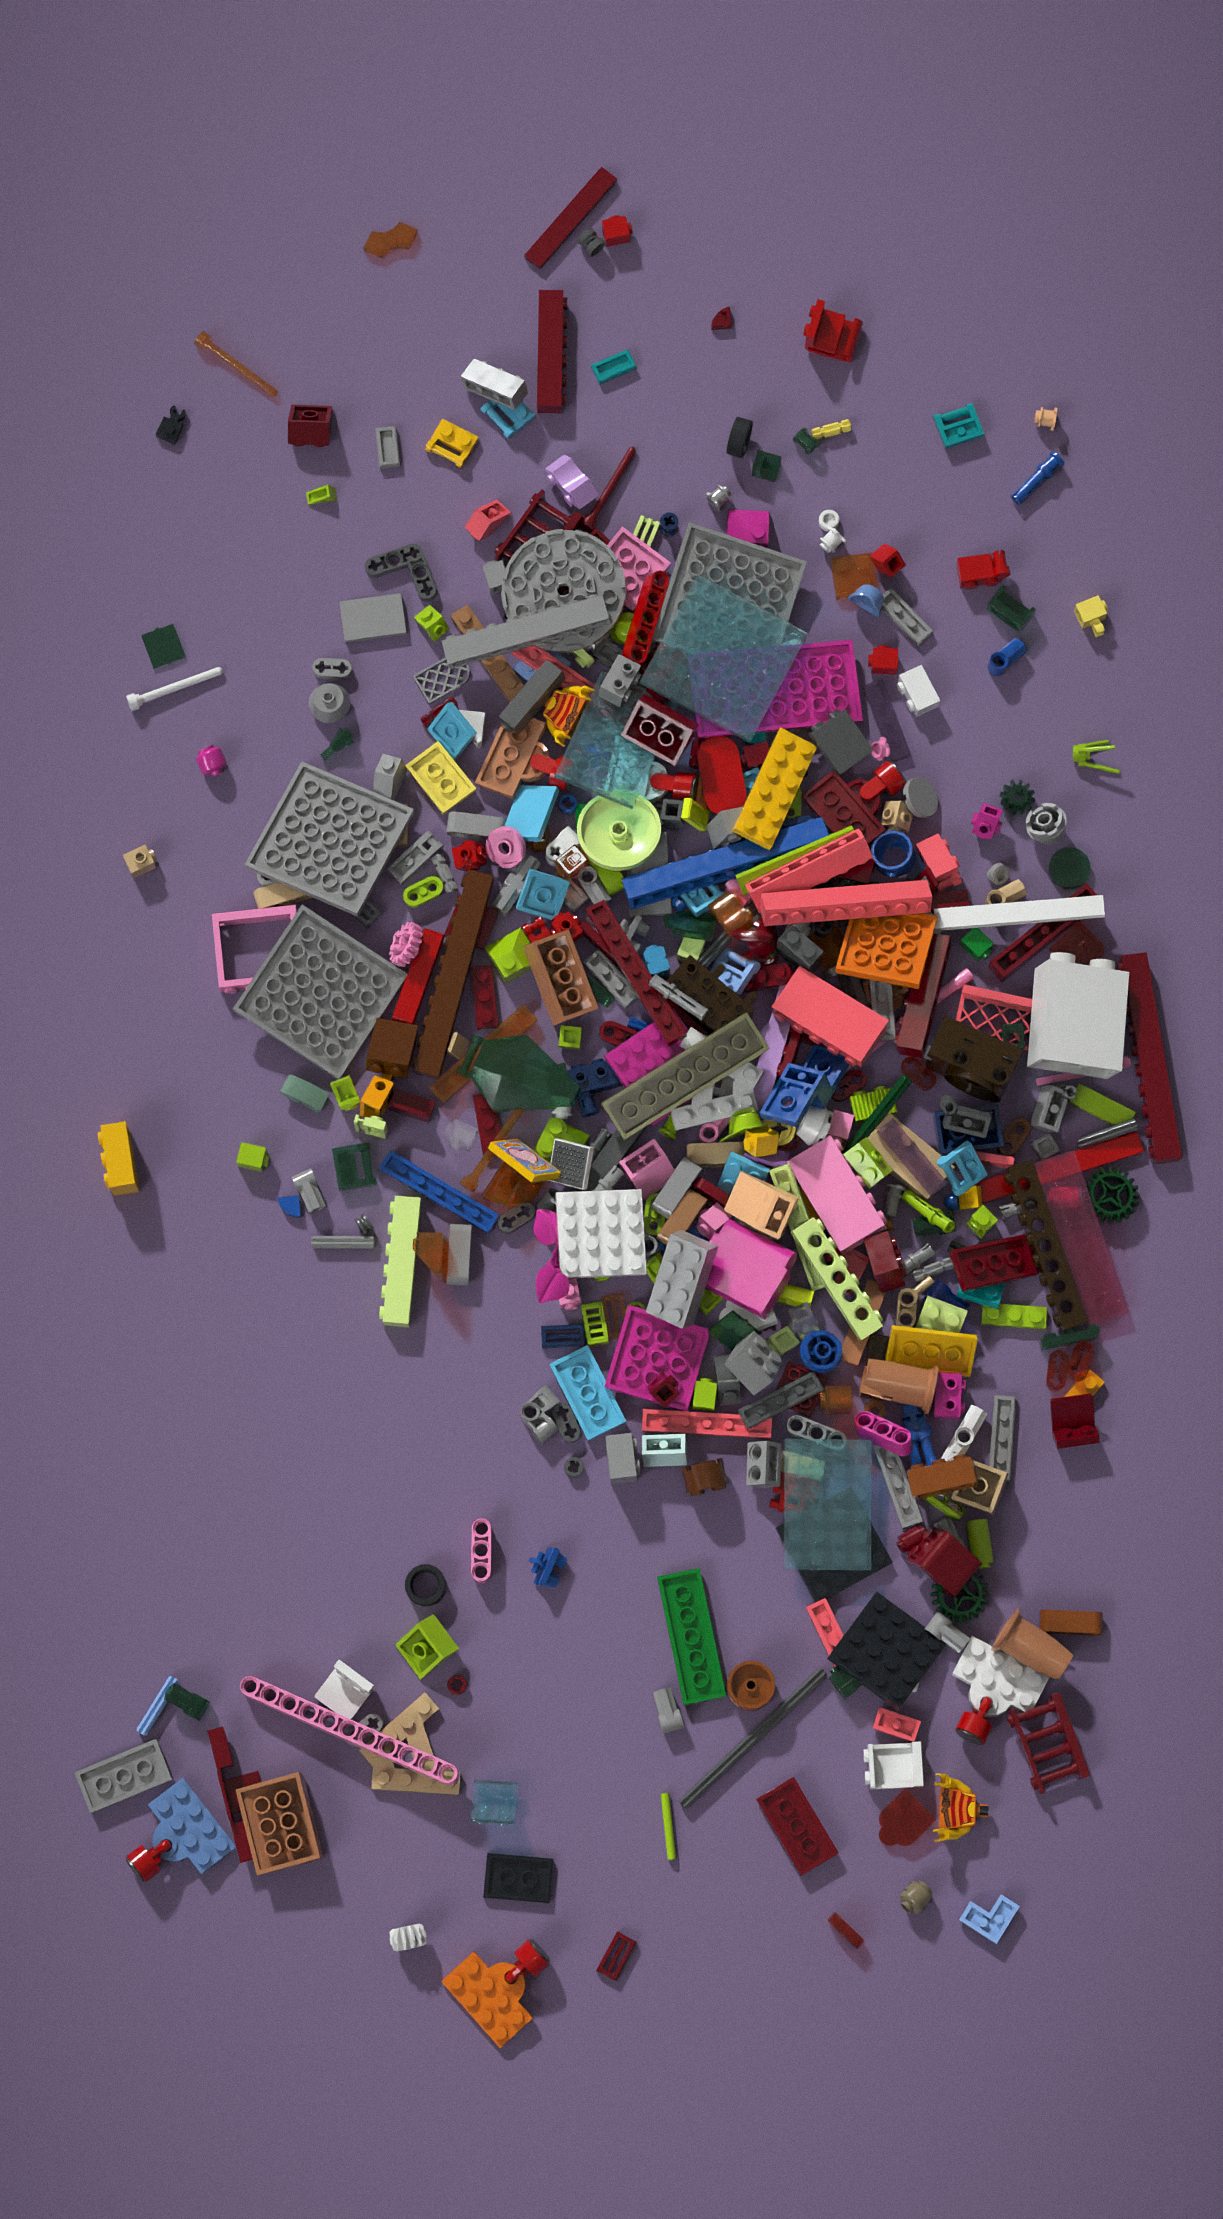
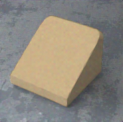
M457 1032L453 1033L447 1050L448 1055L464 1060L470 1044L469 1040Z

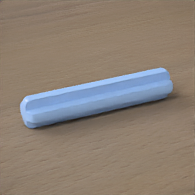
M168 1677L137 1727V1731L140 1734L147 1736L179 1685V1681L176 1678Z

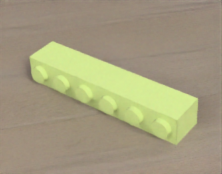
M395 1196V1201L390 1202V1214H393V1221L388 1223L387 1234L391 1235V1241L386 1244L385 1256H389V1262L384 1264L383 1277H387L386 1285H382L381 1298H385L384 1306H380L379 1319H383V1325L409 1327L421 1212V1198Z

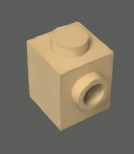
M146 845L123 855L133 879L156 868L154 861H157L153 850H148Z

